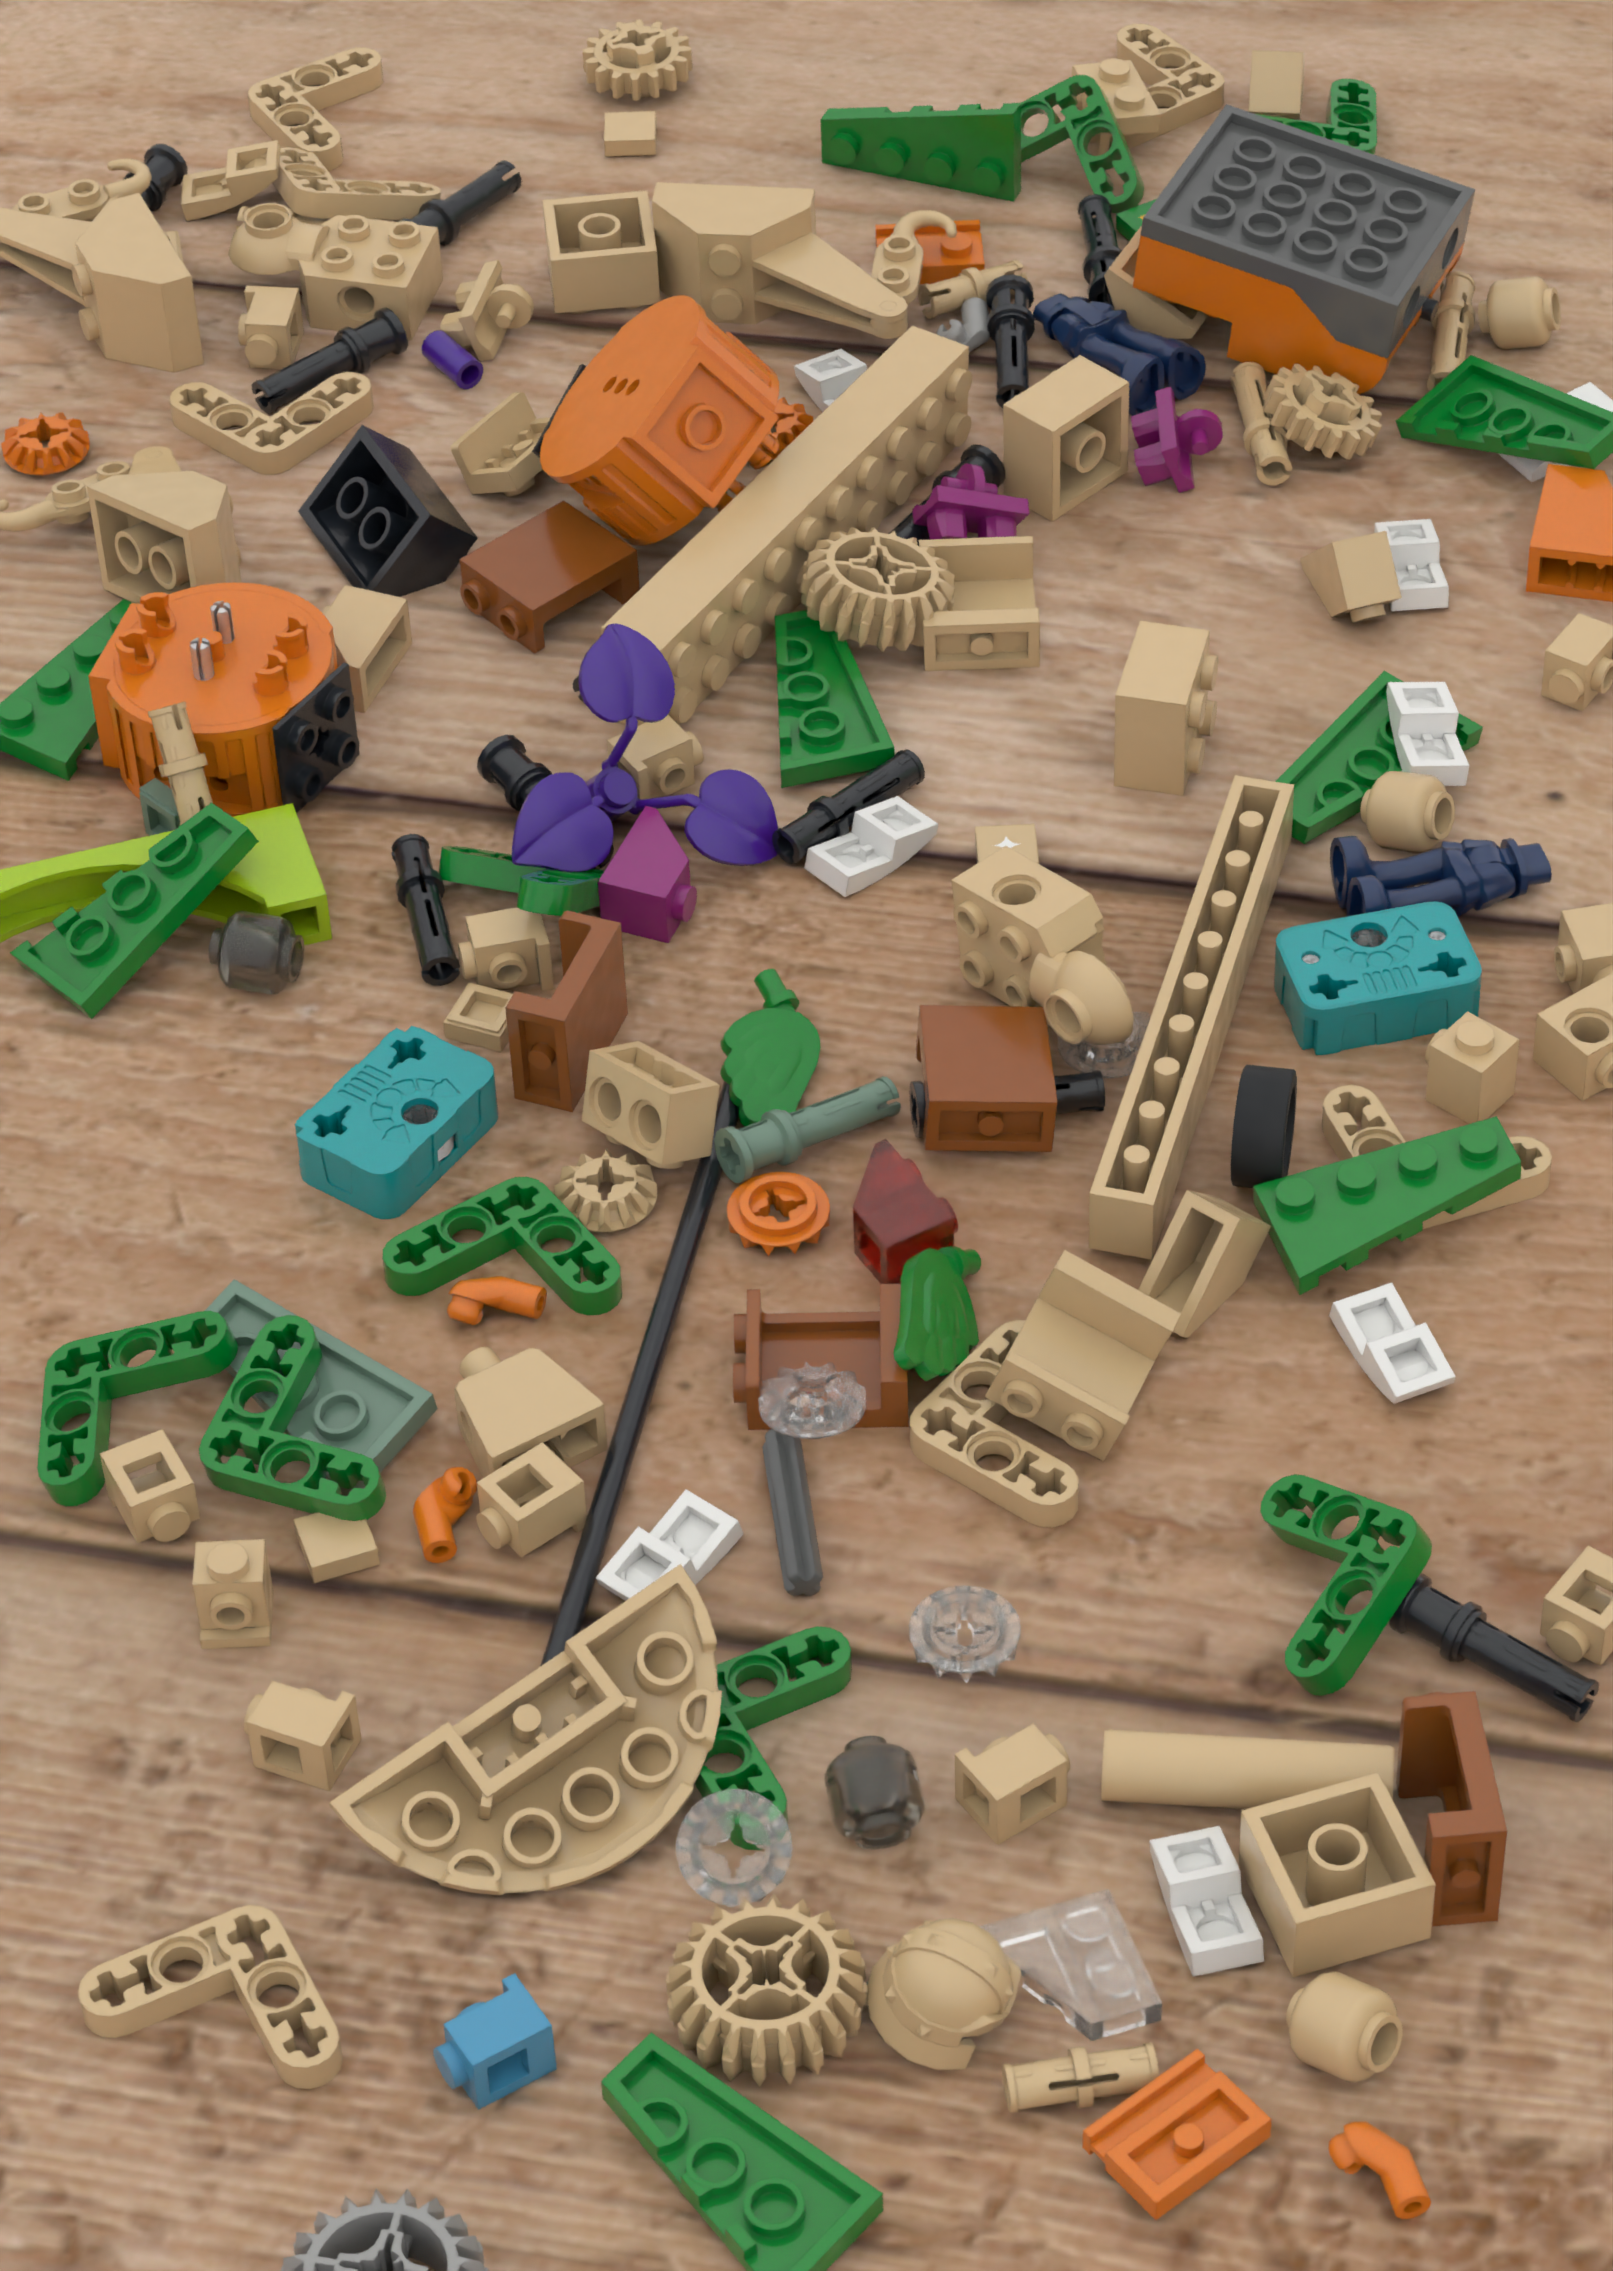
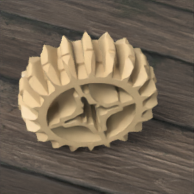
M850 527L846 535L840 532H831L828 539L817 540L814 550L809 552L808 560L804 562L801 575V603L807 606V617L820 621V630L837 632L838 641L851 639L859 642L860 648L866 644L874 645L882 652H884L887 646H894L900 651H906L909 644L924 646L923 620L928 621L933 618V611L953 610L955 575L948 571V561L935 557L934 548L918 546L917 538L915 537L909 539L898 537L895 530L890 534L879 533L875 527H872L869 532H861L855 527Z
M775 1894L772 1895L767 1903V1907L754 1908L744 1896L739 1905V1912L731 1914L716 1905L711 1916L712 1925L699 1922L692 1923L691 1931L688 1934L689 1942L676 1944V1950L673 1954L674 1965L669 1967V1973L666 1976L667 1995L670 1996L667 2003L669 2019L673 2021V2026L678 2028L679 2040L682 2042L684 2050L697 2049V2057L704 2069L722 2062L723 2072L726 2074L729 2082L742 2071H750L760 2088L767 2077V2073L780 2072L790 2085L796 2075L795 2068L804 2066L819 2075L821 2066L824 2064L823 2054L842 2058L843 2050L846 2048V2037L858 2035V2029L862 2024L861 2013L864 2012V2006L867 2005L868 1993L867 1984L864 1982L866 1979L865 1962L861 1958L860 1951L854 1950V1940L850 1936L849 1929L835 1930V1921L832 1920L829 1911L810 1918V1909L807 1907L804 1899L800 1900L791 1909L781 1908V1903ZM811 1974L815 1975L824 1986L817 1998L806 1992V1983L804 1981ZM718 1981L728 1987L729 1998L721 2006L710 1995Z

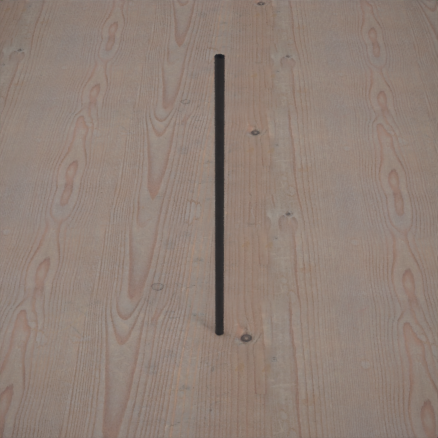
M725 1081L723 1082L717 1103L711 1156L699 1159L540 1666L563 1652L565 1642L581 1631L596 1577L602 1563L723 1171L715 1151V1135L721 1128L727 1126L736 1128L739 1119V1107L732 1103L729 1097V1084Z

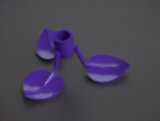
M609 624L582 660L579 670V689L584 703L593 714L611 723L621 722L626 719L625 729L609 757L602 762V771L587 782L576 774L559 772L547 776L533 787L525 799L516 821L512 843V863L518 866L540 867L571 873L589 871L602 863L610 852L613 842L611 822L627 811L637 815L643 811L645 806L657 809L677 806L695 808L685 822L684 830L686 837L699 853L715 862L733 866H752L767 862L778 854L772 842V835L778 829V824L771 799L764 787L756 779L742 771L727 769L710 774L701 783L699 797L693 794H681L642 800L637 798L635 780L629 773L618 768V762L637 731L638 720L656 723L663 720L669 714L674 701L675 684L668 662L649 639L627 626Z

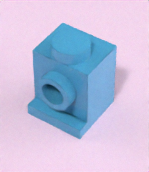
M515 1973L502 1979L503 1994L487 2002L472 2004L461 2011L456 2018L444 2023L446 2042L433 2049L436 2064L446 2083L452 2089L462 2085L478 2110L557 2069L552 2025Z

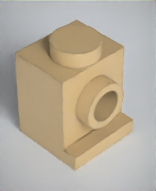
M246 286L244 293L247 313L240 315L238 337L240 345L246 346L245 355L249 360L250 368L283 369L293 364L304 334L299 288Z
M1578 613L1545 650L1541 696L1583 712L1599 692L1602 694L1606 693L1613 683V625Z
M667 715L659 722H647L637 727L635 735L618 762V768L629 773L635 780L637 798L642 800L665 797L695 784L694 767L703 763L704 755L697 737L691 731L685 732ZM621 734L607 740L608 757Z
M515 907L466 916L468 942L458 943V953L464 979L475 978L476 984L497 990L540 983L542 991L554 989L550 943L541 914L524 911Z
M163 1429L100 1453L108 1498L113 1507L116 1506L137 1543L152 1537L160 1542L175 1540L188 1530L192 1521L200 1519L194 1482ZM156 1463L157 1470L132 1480L129 1479L127 1474Z
M543 1442L477 1482L480 1513L476 1516L477 1524L486 1541L495 1549H500L508 1544L522 1558L570 1527L577 1533L584 1528L587 1519L584 1481Z
M265 1539L195 1542L193 1590L201 1629V1649L271 1646L274 1591Z
M1590 1546L1586 1547L1544 1597L1540 1634L1546 1637L1550 1649L1560 1658L1569 1662H1577L1584 1657L1601 1666L1613 1652V1597L1597 1589L1596 1585L1613 1593V1558Z
M272 1681L264 1695L257 1694L252 1699L244 1719V1732L249 1736L254 1767L329 1792L362 1740L355 1695L342 1691L337 1700L334 1701L312 1689H297Z
M1034 1723L1010 1737L1004 1736L994 1740L977 1756H974L967 1748H964L955 1753V1799L988 1836L999 1845L1067 1805V1772L1070 1771L1069 1757L1055 1736L1052 1734L1044 1735Z

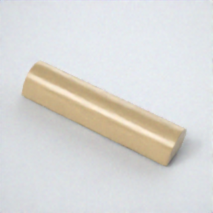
M1108 1730L1104 1731L1101 1801L1248 1809L1379 1772L1393 1799L1395 1747L1390 1745Z

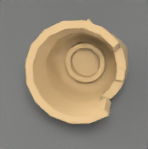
M955 1918L939 1919L936 1921L925 1920L922 1925L911 1929L906 1935H903L899 1943L886 1948L887 1951L872 1967L867 1984V2003L870 2019L885 2043L908 2061L935 2070L966 2069L976 2046L971 2038L962 2037L979 2036L988 2033L1002 2024L1010 2013L1015 2001L1021 1970L1004 1953L1000 1943L994 1936L978 1925Z

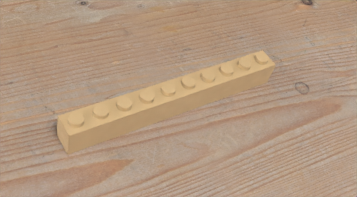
M1234 776L1089 1193L1090 1249L1153 1259L1292 840L1293 784Z

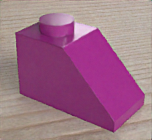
M645 806L598 881L600 914L602 919L620 922L622 932L669 943L681 922H688L692 917L697 901V890L690 884L688 857L657 808Z

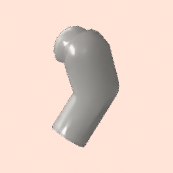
M981 298L967 299L961 308L962 323L958 320H950L951 328L947 330L942 324L937 331V335L969 346V352L986 343L990 338L989 331L987 330L989 314L987 303Z

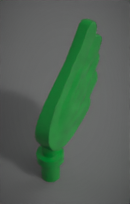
M775 969L764 970L754 979L765 1001L763 1009L751 1012L734 1022L720 1041L721 1049L727 1055L721 1067L720 1075L723 1081L729 1084V1097L732 1103L739 1107V1118L744 1127L760 1121L762 1115L772 1109L785 1110L788 1113L796 1111L818 1064L820 1054V1036L817 1029L809 1019L796 1012L800 1002L793 990L786 989Z
M957 1246L943 1247L939 1250L928 1248L911 1257L904 1264L901 1275L900 1322L893 1354L900 1368L906 1371L915 1368L919 1377L924 1381H929L936 1376L941 1377L950 1374L969 1356V1350L979 1343L973 1305L967 1287L963 1282L966 1276L974 1275L980 1270L981 1258L975 1250H962Z

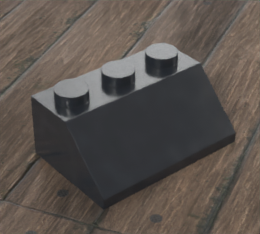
M364 425L359 428L298 510L353 587L397 597L445 582L460 563V559L467 555L469 549L478 539L410 448Z

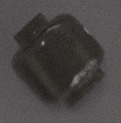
M237 911L228 918L223 929L216 928L211 936L209 961L211 964L217 965L221 981L229 988L276 995L286 987L288 982L294 983L298 979L303 965L304 940L301 935H296L292 923L283 917Z
M864 1736L847 1743L844 1747V1752L834 1758L826 1769L824 1781L832 1821L838 1833L850 1840H854L857 1846L874 1850L900 1844L910 1837L912 1828L922 1819L925 1803L917 1764L911 1752L897 1744L886 1743V1740L880 1736Z

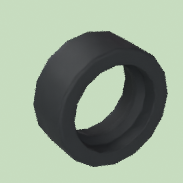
M1246 1065L1243 1068L1236 1100L1231 1146V1182L1233 1186L1253 1188L1254 1185L1288 1175L1297 1097V1076L1294 1069Z

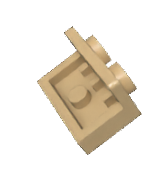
M1111 58L1103 60L1101 63L1072 65L1071 77L1075 75H1088L1095 79L1108 98L1123 135L1159 132L1161 113L1131 60ZM1085 93L1076 96L1078 101L1076 107L1079 110L1085 109L1088 106L1086 103L1088 96ZM1099 133L1090 140L1088 148L1093 156L1102 155L1109 150L1111 134Z
M512 393L451 445V452L471 494L503 492L505 496L520 494L534 484L533 477L542 470L540 458L532 450L551 417L536 419L525 393Z

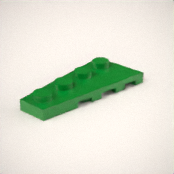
M1470 355L1396 420L1401 438L1595 469L1613 453V412L1473 355Z

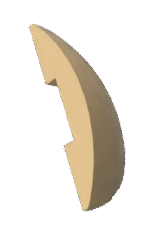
M679 1564L567 1640L563 1652L454 1726L448 1721L330 1801L329 1806L351 1832L390 1863L437 1881L441 1886L490 1895L539 1890L547 1892L579 1884L610 1871L633 1857L652 1842L676 1817L695 1789L694 1783L701 1772L707 1753L713 1748L720 1718L722 1691L718 1689L717 1666L714 1655L717 1650V1640L708 1611L696 1586L683 1566Z

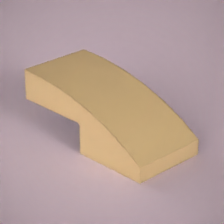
M278 140L228 149L225 168L183 175L181 207L186 221L204 218L235 207L256 196L278 179L280 161Z

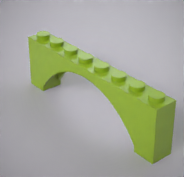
M293 803L233 816L237 821L248 827L259 842L191 914L217 920L245 930L269 942L273 953L331 940L332 931L327 894ZM174 830L0 869V943L17 934L52 922L72 906L77 912H80L106 892L102 886L105 881L120 870L125 873L139 868L149 860L148 850Z

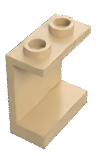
M1033 536L919 540L920 547H932L935 549V557L948 561V571L955 575L953 610L933 611V618L928 621L923 620L925 671L1040 667L1039 608L1035 606Z
M1064 1250L985 1397L1005 1407L1011 1414L1025 1418L1060 1437L1073 1448L1085 1451L1104 1461L1130 1417L1128 1413L1156 1358L1172 1334L1181 1313Z

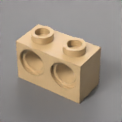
M1613 973L1537 1014L1533 1060L1581 1101H1585L1606 1088H1613Z
M640 1041L590 1050L582 1121L606 1134V1139L611 1143L627 1146L645 1156L647 1163L652 1166L664 1169L679 1168L684 1165V1161L711 1156L720 1085Z

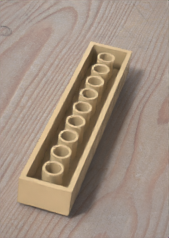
M912 325L601 627L602 634L609 624L627 626L649 639L662 653L672 671L675 684L674 701L668 715L678 725L687 722L698 705L713 690H719L725 683L728 675L744 659H749L754 655L759 644L775 629V616L791 613L801 603L802 593L800 588L803 565L808 560L809 552L814 550L817 540L828 539L831 532H840L846 535L850 527H855L861 532H869L872 527H875L877 530L882 520L897 505L904 504L911 491L926 476L934 474L940 462L955 447H960L966 441L971 429V417L968 415V392L972 384V374L968 371L969 346ZM626 719L623 720V721H621V722H619V723H622V724L625 725V724H626ZM638 720V726H640V725H642V724H644V723H647V722H643V721Z

